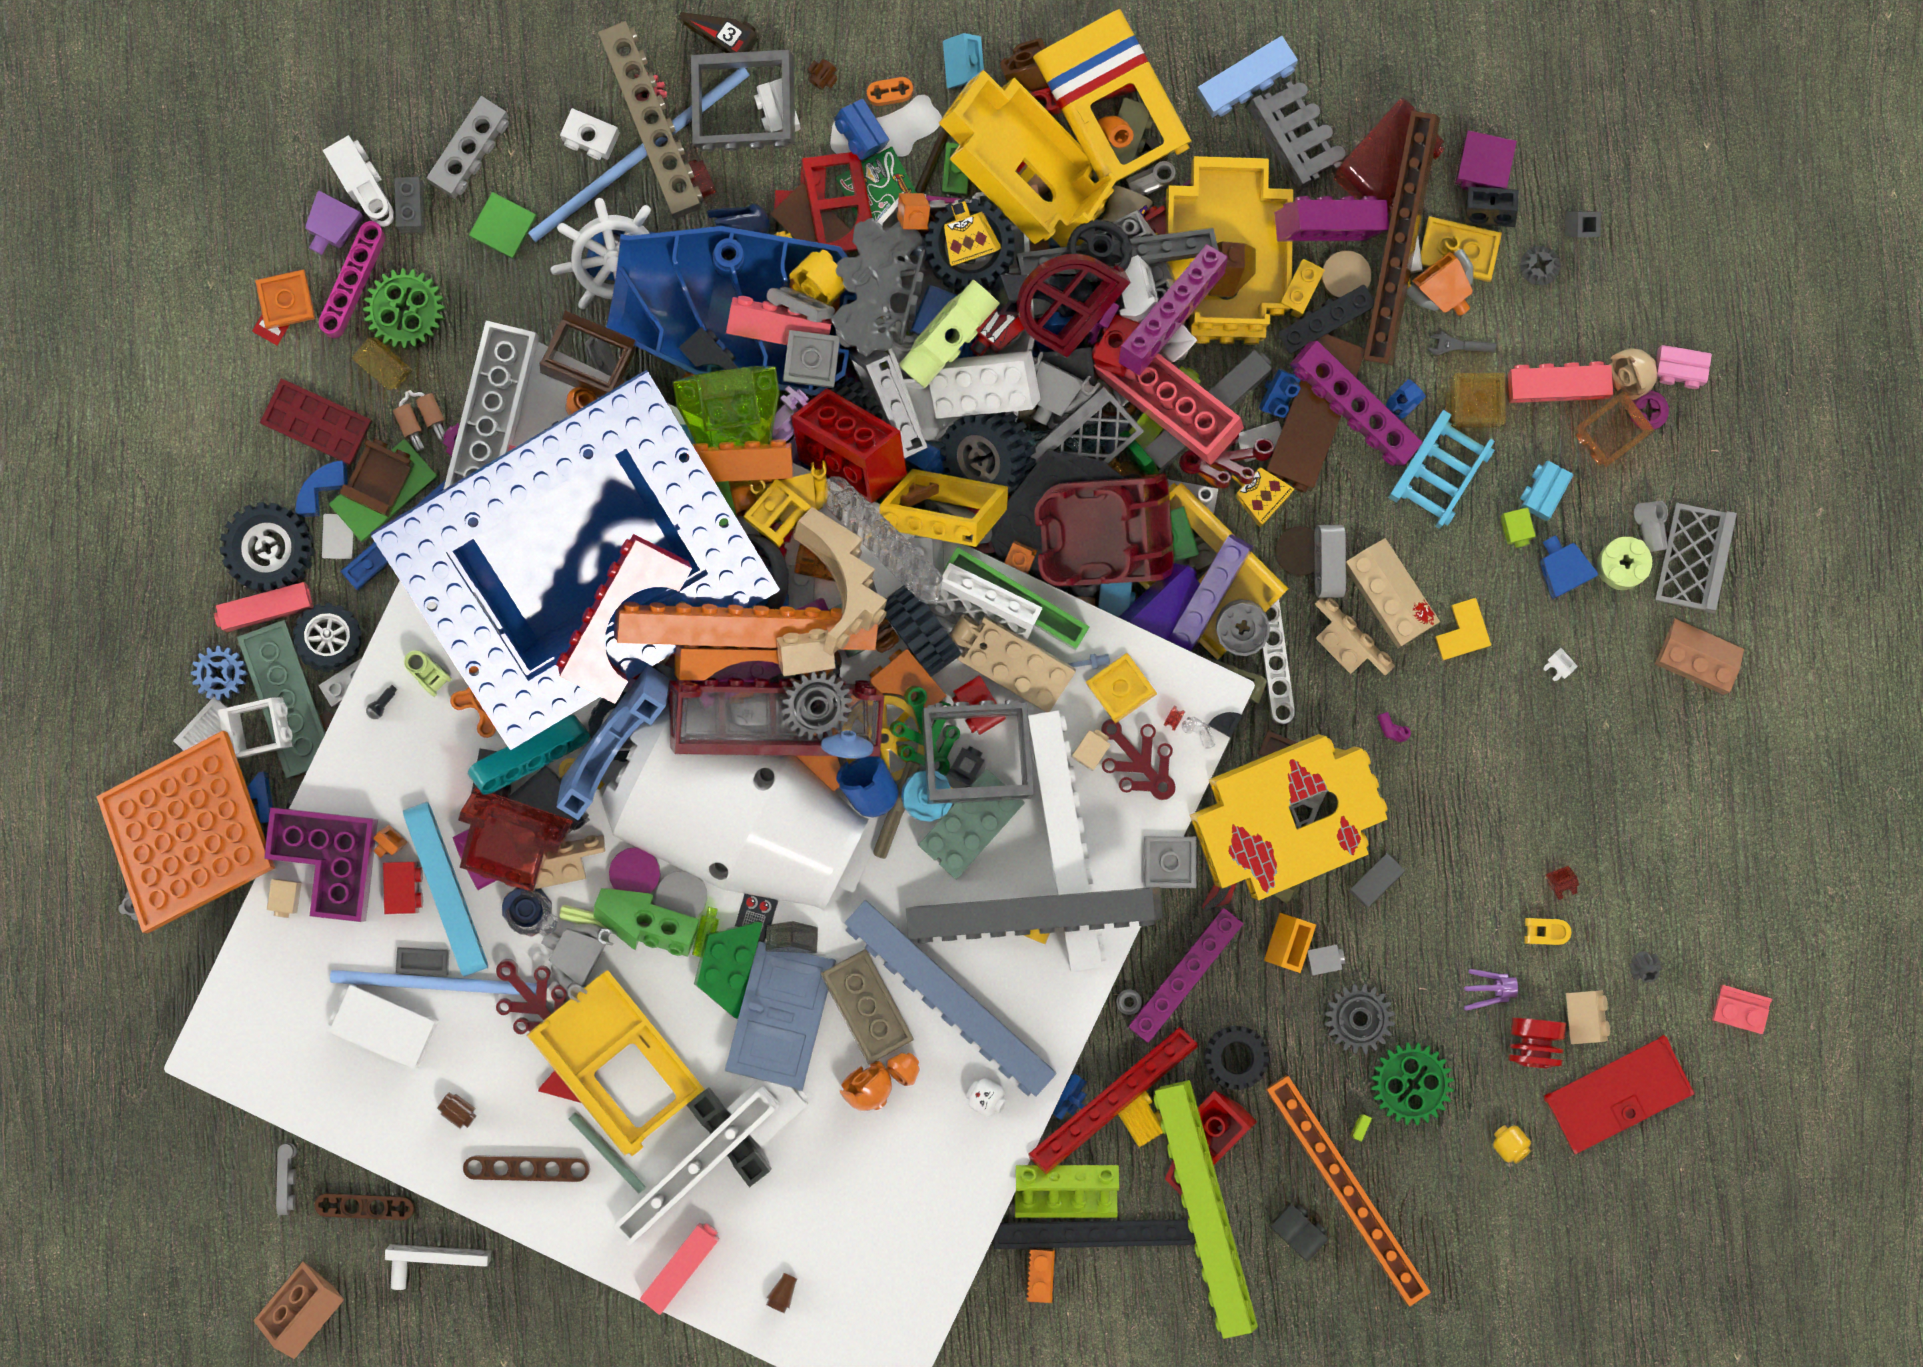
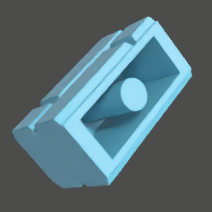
M1546 461L1543 466L1538 464L1532 474V478L1535 479L1531 488L1526 486L1520 497L1524 501L1521 508H1528L1530 513L1548 521L1562 498L1573 474L1550 461Z

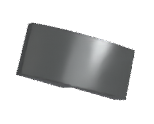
M1387 853L1349 892L1368 909L1404 874L1405 870Z

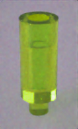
M708 906L706 915H701L691 955L701 957L706 934L717 931L720 920L716 918L717 908Z

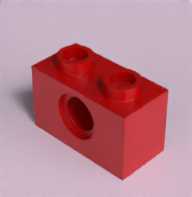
M1115 314L1108 328H1103V337L1100 343L1097 342L1093 348L1092 356L1096 367L1124 377L1128 368L1119 363L1121 346L1140 323ZM1116 341L1122 342L1117 348L1111 347Z

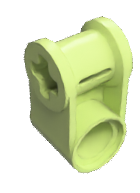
M415 650L405 656V668L433 697L437 695L436 692L447 681L450 682L452 680L451 676L426 653ZM415 655H420L423 658V666L416 670L411 666V659Z

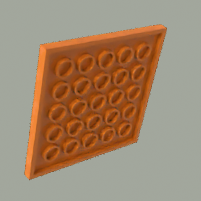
M222 730L96 796L142 933L148 934L275 869L273 860L264 859L266 840L230 737L226 731Z

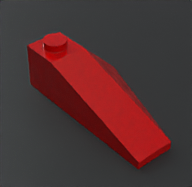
M1216 1090L1198 1107L1213 1165L1215 1166L1257 1121L1239 1103ZM1173 1160L1165 1180L1181 1195L1183 1192L1181 1185L1175 1179L1174 1170L1176 1167Z

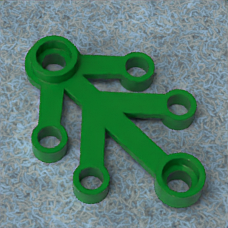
M911 686L905 691L904 699L908 705L912 706L921 733L908 728L901 721L892 722L890 732L896 737H905L924 746L922 711L923 705L927 701V693L923 688ZM916 691V698L911 700V694ZM945 701L939 702V703H942L943 706H945V705H946L947 707L951 706V704H949V703H947V702H945ZM946 719L934 720L932 724L934 764L939 762V768L935 771L946 776L950 770V762L947 757L954 742L960 737V730L954 725L945 726L943 729L945 739L938 751L936 741L946 722ZM898 725H901V731L899 733H896V727ZM954 729V735L949 737V731ZM902 744L898 748L897 754L901 759L905 761L912 760L925 766V755L915 752L912 746ZM908 748L909 754L904 757L903 751Z

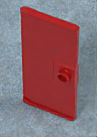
M1662 1035L1631 1053L1552 1093L1544 1095V1101L1547 1102L1575 1155L1694 1095V1091L1672 1050L1668 1038Z

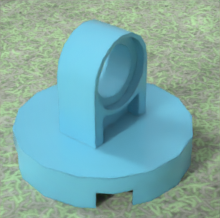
M926 770L912 774L907 778L902 787L901 799L903 807L910 816L917 820L934 821L947 814L952 806V803L928 804ZM935 771L936 789H951L948 779Z

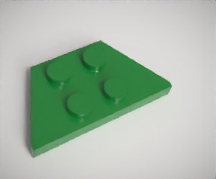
M754 921L751 924L740 927L727 928V930L708 933L705 936L694 985L735 1019L739 1018L763 924L759 921Z

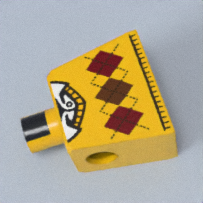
M966 201L951 206L956 220L944 225L951 266L1001 249L983 212L970 215Z
M1259 468L1255 472L1254 480L1251 484L1241 483L1239 476L1233 474L1231 477L1242 487L1236 493V499L1260 528L1294 491L1290 485L1263 468Z

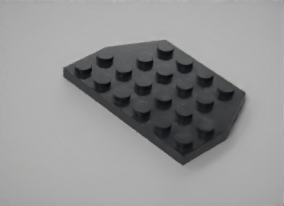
M1047 450L1007 501V510L992 527L990 541L1001 562L1005 563L1014 541L1038 550L1028 575L1066 592L1070 586L1052 585L1044 580L1039 571L1038 555L1043 552L1041 526H1036L1035 507L1038 501L1048 489L1060 483L1126 478L1104 461Z

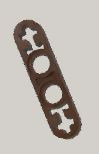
M325 1193L318 1196L314 1204L316 1212L324 1217L406 1220L415 1213L413 1200L403 1196ZM329 1198L330 1203H339L338 1198H342L340 1203L341 1213H337L339 1209L337 1207L329 1208L328 1212H325V1207H321V1202ZM349 1199L358 1201L359 1210L356 1213L352 1214L346 1210L345 1205ZM380 1200L383 1202L385 1209L382 1214L377 1215L372 1212L371 1204L373 1201ZM389 1200H393L391 1206H399L404 1201L405 1206L409 1207L410 1210L405 1212L404 1216L401 1215V1211L392 1210V1216H389Z

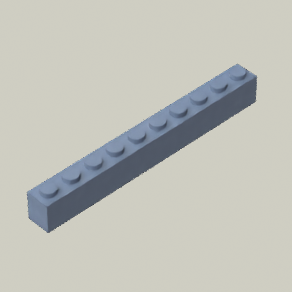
M864 900L845 921V924L848 926L845 931L855 940L860 937L867 943L864 948L876 958L879 954L886 961L883 965L892 974L895 975L899 972L905 978L903 983L912 992L916 989L924 995L921 1000L932 1010L937 1007L942 1011L943 1014L940 1017L951 1027L956 1024L962 1030L960 1035L968 1043L972 1044L975 1041L981 1047L979 1052L988 1061L996 1060L1001 1065L998 1070L1008 1079L1012 1076L1020 1082L1017 1087L1027 1096L1032 1093L1036 1097L1057 1074L867 900Z

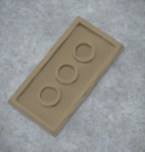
M866 949L820 973L868 1065L914 1040Z

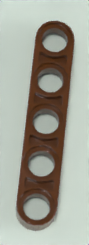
M475 1155L466 1159L463 1164V1172L466 1177L473 1180L580 1182L588 1177L590 1165L584 1158ZM477 1160L482 1164L480 1174L474 1175L470 1173L468 1169L470 1161ZM497 1161H504L508 1165V1171L505 1175H498L494 1171V1164ZM524 1161L532 1163L534 1167L533 1173L529 1176H525L520 1172V1165ZM555 1162L558 1164L560 1169L558 1175L549 1176L546 1173L545 1167L547 1163ZM579 1162L584 1165L585 1174L583 1176L576 1177L572 1174L571 1166L574 1163Z

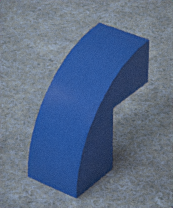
M336 461L324 465L308 477L297 497L296 515L300 518L320 516L319 491L341 490L344 484H348L347 464L344 461Z

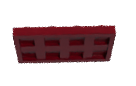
M281 378L260 424L337 460L344 461L351 466L373 421Z

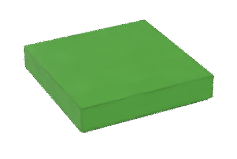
M492 192L469 236L514 260L537 215Z

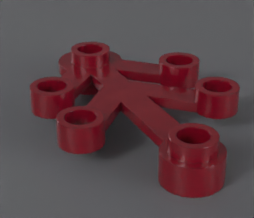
M1238 434L1211 465L1215 464L1238 475L1239 481L1243 484H1251L1254 480V470L1232 461L1249 458L1266 461L1273 454L1274 444L1269 439L1260 438L1255 441L1253 448L1227 452L1231 446H1235L1238 443ZM1188 450L1180 457L1179 466L1184 472L1189 474L1200 472L1214 479L1215 485L1219 488H1227L1230 485L1231 476L1228 472L1218 471L1208 466L1209 464L1193 451Z
M1112 719L1105 721L1102 724L1101 732L1109 737L1108 740H1114L1133 762L1115 761L1113 758H1107L1102 762L1103 771L1106 773H1113L1115 771L1144 773L1150 780L1133 781L1129 777H1124L1119 781V789L1122 792L1128 793L1132 790L1149 791L1159 800H1167L1172 797L1176 788L1174 780L1169 777V760L1173 753L1172 746L1168 743H1163L1157 748V754L1160 757L1159 772L1157 774L1151 767L1152 740L1156 734L1155 727L1151 724H1145L1141 727L1142 750L1140 754L1121 733L1122 727L1119 722L1115 724ZM1113 724L1116 726L1117 731L1115 734L1107 732L1108 725ZM1145 727L1152 728L1153 733L1150 737L1143 734ZM1167 746L1170 749V753L1167 756H1163L1160 753L1161 747ZM1112 761L1114 769L1111 771L1106 770L1105 762ZM1124 780H1129L1131 782V788L1129 790H1124L1122 788V782ZM1159 783H1166L1168 786L1167 791L1160 792L1158 790Z
M512 959L502 960L496 968L497 976L503 981H509L527 1002H515L503 998L496 1004V1011L500 1015H507L510 1012L538 1014L543 1020L549 1017L552 1013L546 1007L548 979L551 975L550 969L542 965L535 970L534 978L537 981L535 995L518 976L517 963ZM502 968H509L510 975L503 974ZM544 970L547 975L546 978L539 977L538 971ZM561 985L555 986L551 991V997L555 1001L554 1012L565 1004V998L568 995V992ZM555 990H562L564 996L557 997L555 994ZM506 1003L509 1009L507 1011L502 1010L500 1004ZM521 1017L514 1022L513 1029L517 1034L521 1035L533 1030L541 1022L528 1021L526 1018ZM523 1022L526 1029H519L517 1023Z

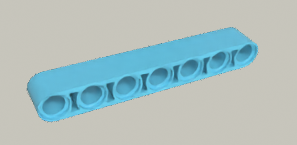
M427 801L403 810L404 819L461 974L465 977L488 968L483 947L429 802Z

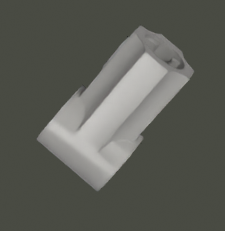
M1167 161L1159 162L1155 167L1127 178L1126 182L1129 190L1145 196L1161 188H1168L1169 185L1172 186L1175 182V167ZM1161 170H1168L1171 173L1170 178L1166 180L1160 179L1157 175Z
M1663 501L1638 503L1634 509V517L1637 524L1642 527L1643 541L1649 551L1668 549L1664 525L1668 517L1666 504Z

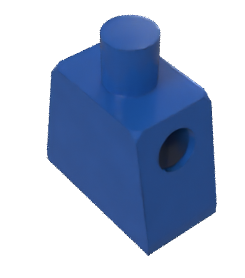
M1556 535L1543 542L1549 556L1539 562L1552 600L1599 575L1575 543L1563 548Z

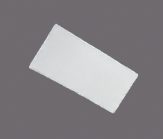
M847 799V800H846V803H847L848 805H850V806L854 809V807L851 805V803H850L849 800ZM887 813L874 818L863 816L869 820L837 886L851 893L855 891L874 851Z

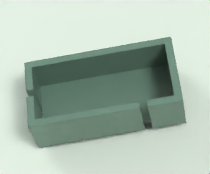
M986 768L971 786L989 787L1006 785ZM1020 799L955 803L918 846L933 860L936 861L939 857L942 860L939 865L957 880L1025 802Z

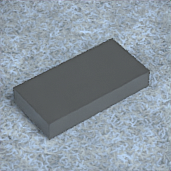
M397 947L396 973L448 976L450 950Z

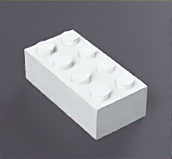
M1032 351L957 358L951 363L948 361L945 367L929 384L936 419L1032 410L1041 400Z

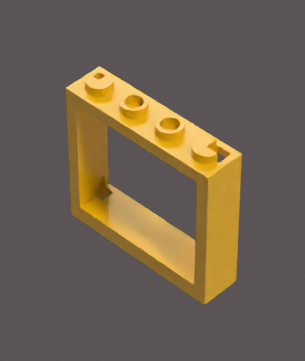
M912 469L880 504L879 528L976 547L1007 510L1008 486ZM913 482L914 486L916 484L929 486L931 482L939 485V493L927 499L980 510L973 519L901 506L899 504L901 496L908 494L909 487ZM973 534L972 540L966 539V536Z

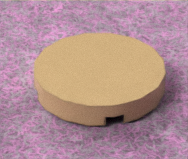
M1340 251L1333 254L1323 267L1325 269L1321 278L1323 286L1336 299L1361 285H1365L1368 288L1371 282L1369 263L1362 255L1354 251Z

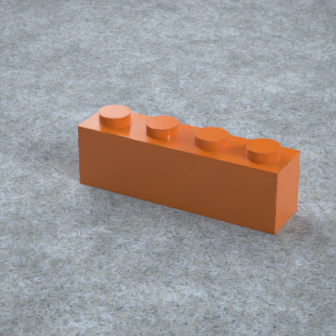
M772 440L770 444L760 445V441L744 442L745 445L734 446V442L719 443V447H708L707 443L693 444V447L715 482L793 478L792 443H786V440Z

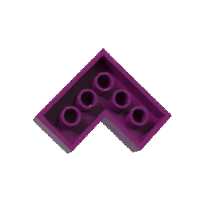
M270 808L264 859L315 865L309 916L364 922L367 918L374 859L373 851L376 842L373 838L377 834L378 819Z

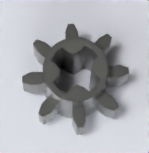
M1646 951L1635 954L1631 959L1632 963L1629 964L1631 968L1630 973L1635 981L1641 978L1645 983L1656 980L1660 974L1659 971L1662 970L1660 966L1661 961L1656 953L1650 956Z

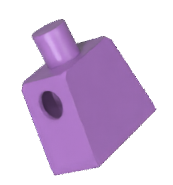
M318 190L305 227L310 234L315 236L309 249L319 255L324 253L328 243L340 249L363 221L364 216L354 208Z

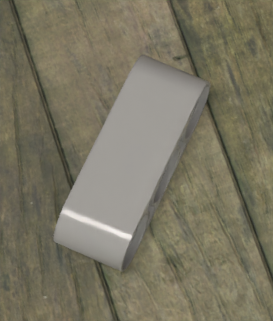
M1317 525L1314 534L1316 596L1318 598H1343L1346 591L1345 528L1343 525Z

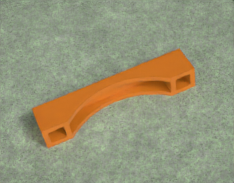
M676 645L674 675L679 680H706L723 668L740 662L758 660L779 664L777 648ZM833 669L824 670L826 676L830 671L833 672Z

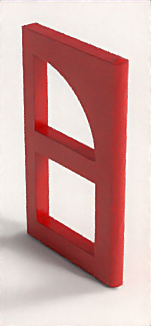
M852 152L802 158L801 164L817 243L840 246L844 252L858 251L857 246L852 242L854 227L841 239L826 243L820 212L857 207L855 225L872 218L861 160L857 154ZM848 164L854 195L818 200L812 169Z

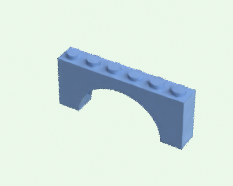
M649 665L646 666L562 777L557 808L577 820L580 819L593 802L595 792L603 775L626 740L643 722L652 725L666 707L669 678Z

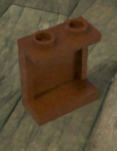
M374 438L373 442L366 439L364 443L366 447L348 484L343 485L340 494L389 518L415 463L409 459L411 455L397 449L396 452L387 449L388 444Z

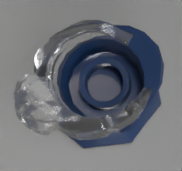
M519 885L505 896L502 903V916L514 932L533 937L538 933L547 936L556 930L558 920L552 914V902L541 888L535 889V887Z

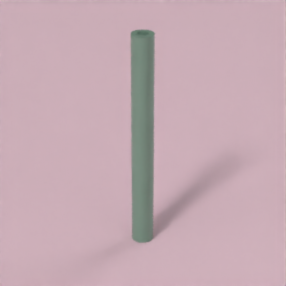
M576 1112L568 1119L638 1194L646 1188L638 1177Z

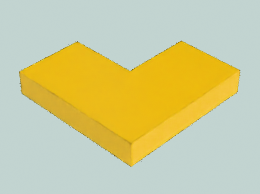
M1473 598L1451 605L1458 630L1435 636L1442 661L1491 646L1477 599Z

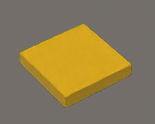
M1128 653L1086 681L1089 689L1115 724L1157 695L1155 689Z

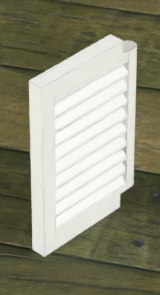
M214 696L173 741L184 751L219 733L221 725L218 710L227 707L221 701L216 700Z

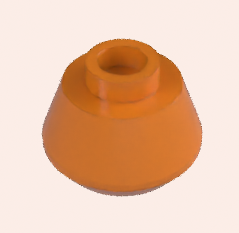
M573 388L568 393L565 408L567 414H573L595 401L597 397L586 388Z
M900 1053L887 1061L886 1069L889 1074L904 1086L914 1085L920 1071L919 1061L911 1053Z

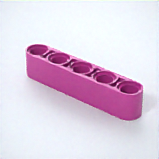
M368 221L360 227L319 318L320 329L330 338H338L344 333L384 245L385 233L376 222ZM378 230V236L375 239H367L369 231ZM360 253H368L366 261L357 262V256ZM358 275V280L355 284L347 285L349 276ZM341 297L348 298L346 306L342 308L337 307L338 299ZM330 320H337V327L333 330H327V323Z

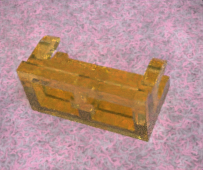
M368 337L352 357L357 364L389 391L393 388H398L413 371L377 338Z

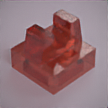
M1569 866L1545 874L1547 882L1558 900L1563 899L1562 892L1568 889L1573 895L1577 893L1579 881Z

